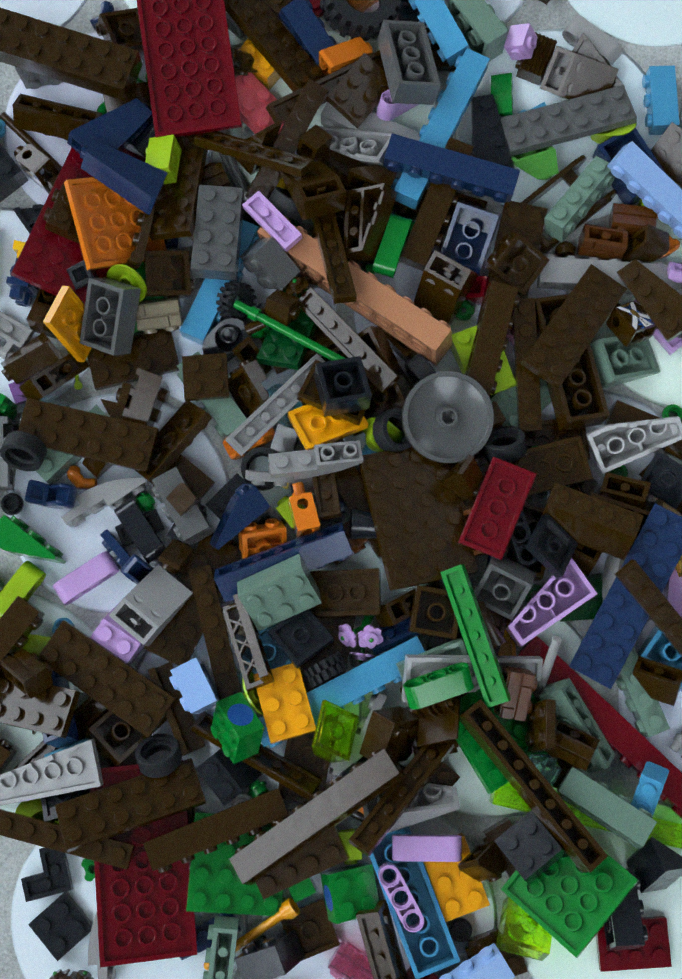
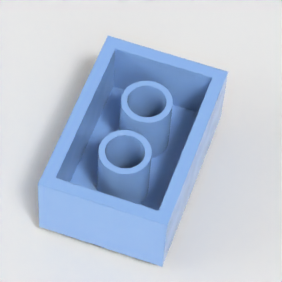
M196 657L170 670L173 676L169 677L174 689L180 690L183 696L180 698V702L185 712L190 711L191 714L198 715L216 706V702L219 701L218 692L202 660Z

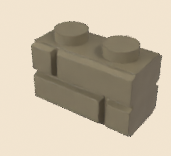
M172 297L139 302L136 316L138 331H144V334L156 333L157 329L166 328V331L178 330L179 326L183 324L180 298Z

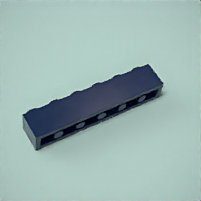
M393 133L389 140L383 165L392 172H406L413 178L423 177L429 179L434 184L444 183L451 185V188L455 190H468L479 197L489 196L500 203H510L520 173L518 169Z
M339 522L215 569L214 580L224 601H235L233 595L238 593L237 582L297 554H300L309 571L315 568L321 569L333 561L347 559L353 554L352 545L343 523Z

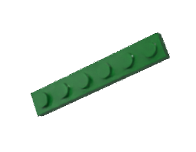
M461 564L440 572L486 706L489 708L511 701L465 565Z

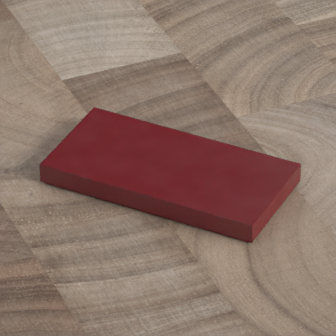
M493 457L458 543L502 560L537 473Z

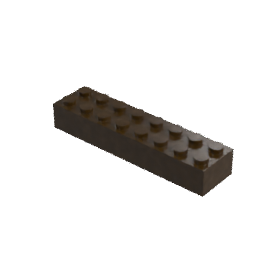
M0 7V62L129 102L143 65L138 50Z

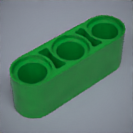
M391 213L373 264L372 272L394 278L411 229L412 219Z
M456 663L410 679L403 684L409 708L421 709L467 693L474 688L468 664Z

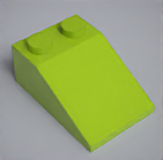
M478 325L452 334V347L450 350L463 374L466 372ZM502 351L500 357L503 360L502 368L499 373L496 372L494 380L497 381L495 393L516 386V381L504 351Z

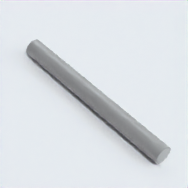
M553 636L542 667L541 681L537 682L536 691L533 693L538 702L540 701L539 695L546 687L562 642V638L559 636Z

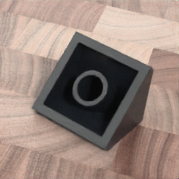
M652 836L642 848L637 849L626 861L628 868H634L635 875L639 876L641 893L667 889L682 876V856Z

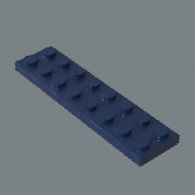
M654 504L622 565L623 567L631 559L635 560L661 593L682 556V516L658 504ZM617 577L569 665L570 668L609 689L613 687L649 619L648 615Z

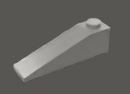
M319 126L333 136L330 150L369 166L379 165L387 168L383 165L391 133Z
M676 416L608 424L587 433L586 437L595 463L602 474L659 450V448L682 440V422L680 417Z
M427 783L388 833L459 810L460 804L457 788ZM387 790L363 806L364 819Z

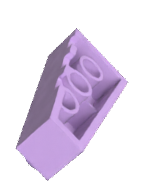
M571 558L564 575L557 579L551 575L514 617L513 621L507 625L506 631L517 647H521L597 595V592Z

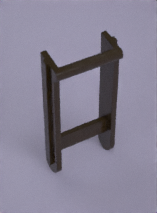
M582 155L562 169L559 174L552 177L521 203L532 205L562 180L570 187L579 177L574 171L587 158ZM613 189L595 203L587 215L577 224L574 231L610 203L618 192ZM542 234L540 241L542 247L539 251L545 255L560 241L555 238H551L548 241Z

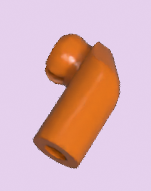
M70 466L67 471V478L78 489H90L97 486V478H84L78 466Z

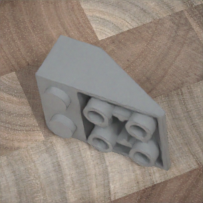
M158 564L121 600L109 616L139 642L149 647L191 597L193 592Z

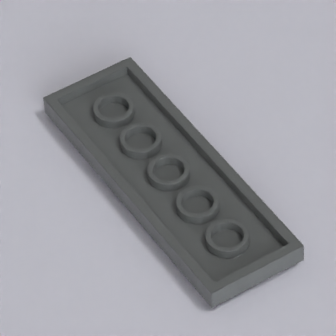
M624 85L506 116L500 118L512 157L631 125L637 122V116Z

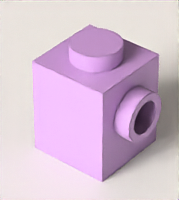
M530 23L510 26L504 48L512 60L531 59L538 36Z

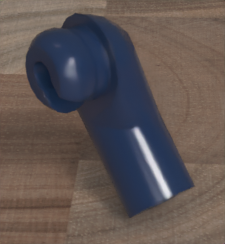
M109 1L101 3L100 13L114 11V6ZM99 16L90 20L94 30H96Z

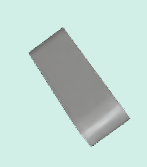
M575 16L562 32L564 40L573 47H575L581 35L585 33L610 66L623 53V48L617 41L582 16Z

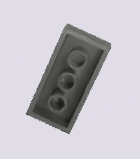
M383 20L377 42L392 103L433 105L441 84L424 22Z
M199 185L190 268L194 278L237 281L244 215L242 204L245 203L243 188Z

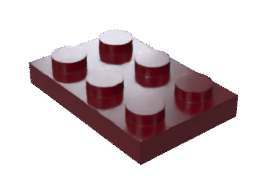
M665 916L641 917L642 924L646 925L648 940L645 941L644 946L631 950L607 951L603 926L596 934L599 970L605 972L672 967L667 918Z

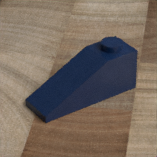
M245 483L235 490V494L230 498L209 542L212 547L217 550L220 549L271 507L255 485L250 483L246 485Z

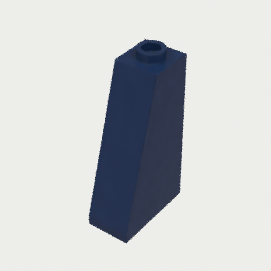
M136 98L72 130L69 133L67 144L81 154L83 146H89L93 138L122 152L151 122L152 111L146 103H142Z
M92 138L89 146L84 145L81 151L80 158L83 159L81 169L144 213L150 215L164 184L167 172Z

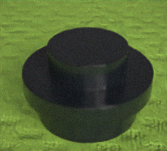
M9 493L1 500V508L8 515H17L23 509V499L16 493Z
M458 917L449 924L448 930L454 941L465 942L471 937L472 926L467 919Z

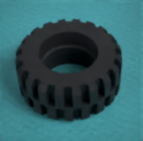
M321 0L320 7L321 10H325L323 14L325 20H330V27L333 31L338 29L340 36L345 38L348 35L350 40L362 37L364 41H369L371 37L373 39L378 38L383 20L396 19L401 10L402 2L401 0H379L378 9L370 13H363L353 9L346 0Z

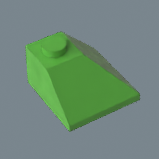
M552 146L511 157L516 167L538 180H546L551 178L552 175L559 174L556 149Z

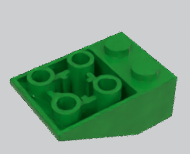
M6 515L0 518V548L14 555L61 564L67 562L62 558L64 554L59 549L48 543L44 544L47 540L31 529L28 531L30 526L14 515L11 518Z

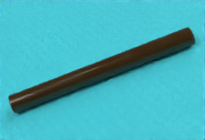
M6 112L1 113L0 119L26 144L33 145L50 158L60 173L62 166L25 130L14 127V120Z

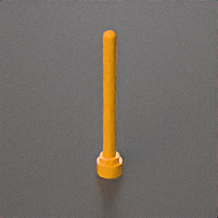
M291 897L282 902L279 911L274 916H270L237 939L235 952L283 919L292 920L298 916L300 909L297 903ZM204 962L203 967L205 970H209V963Z

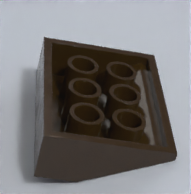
M369 326L359 332L358 335L400 378L385 394L378 388L376 389L369 409L366 410L364 415L366 420L377 417L381 412L389 409L403 408L405 399L411 390L383 329ZM338 347L332 350L335 353L345 358H348ZM324 356L321 357L325 362L331 361ZM363 430L354 433L353 436H358L364 432Z

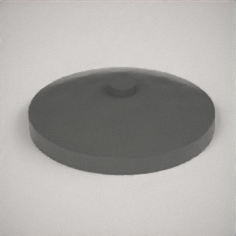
M442 371L423 378L410 390L402 409V426L411 446L425 458L439 463L460 462L468 455H475L486 444L493 428L494 413L487 392L476 380L459 372Z

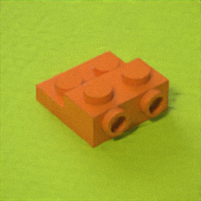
M271 518L267 519L265 524L257 525V523L251 522L240 531L238 538L242 559L286 543V527L282 521Z

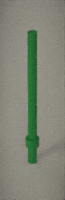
M239 300L235 301L233 308L245 313L247 318L269 326L331 361L345 359V357L261 313V309L255 306L250 307Z

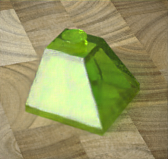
M322 700L312 743L314 755L329 762L350 761L359 716L327 700Z

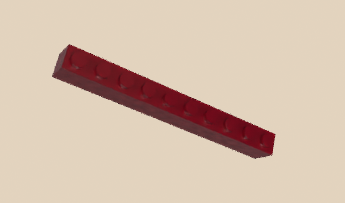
M536 636L528 641L516 656H540L544 664L549 646ZM557 655L546 685L570 678L612 750L621 756L619 761L628 769L632 767L637 771L636 777L639 780L646 761L667 768L669 774L659 799L663 802L667 800L672 805L670 809L678 817L682 818V772Z

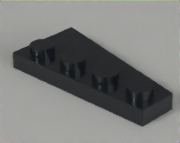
M493 94L473 97L471 101L473 155H476V158L514 168Z

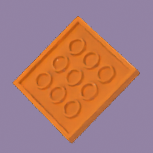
M94 177L66 180L64 185L86 269L108 268L116 264L127 265V261L135 246L131 245L135 232L138 233L140 227L136 225L139 212L143 213V211ZM148 237L146 251H167L164 239L152 241Z

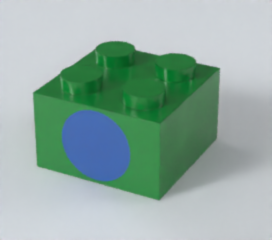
M239 692L217 701L215 712L213 713L211 732L214 738H218L222 744L225 756L230 757L233 764L258 754L265 727L243 693Z
M361 862L320 872L328 920L330 922L340 924L357 919L356 914L358 911L374 909L379 902L372 864Z

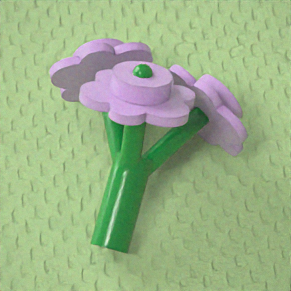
M364 616L361 626L351 630L348 624L338 626L339 640L346 647H356L355 634L358 633L360 653L349 652V654L355 655L354 660H359L360 663L368 661V657L375 658L374 655L364 654L365 647L368 646V648L372 649L376 644L383 642L381 629H374L371 625L374 616Z

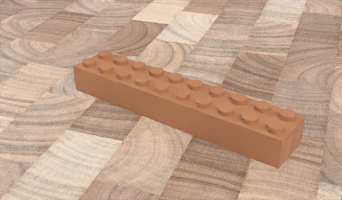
M294 226L302 234L303 239L285 253L299 268L300 275L313 279V283H317L319 288L331 295L317 237L312 238L303 227ZM262 227L257 231L260 239L271 237ZM348 261L357 299L356 302L343 304L437 366L452 347V330L450 325L443 320L438 321L433 318L427 309H420L415 306L409 297H402L397 294L396 290L389 284L383 285L374 274L362 271L356 262Z

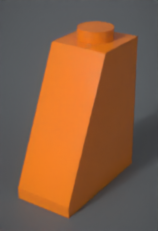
M356 37L319 51V68L327 76L358 61L364 52L367 55L372 54L373 48L362 37Z

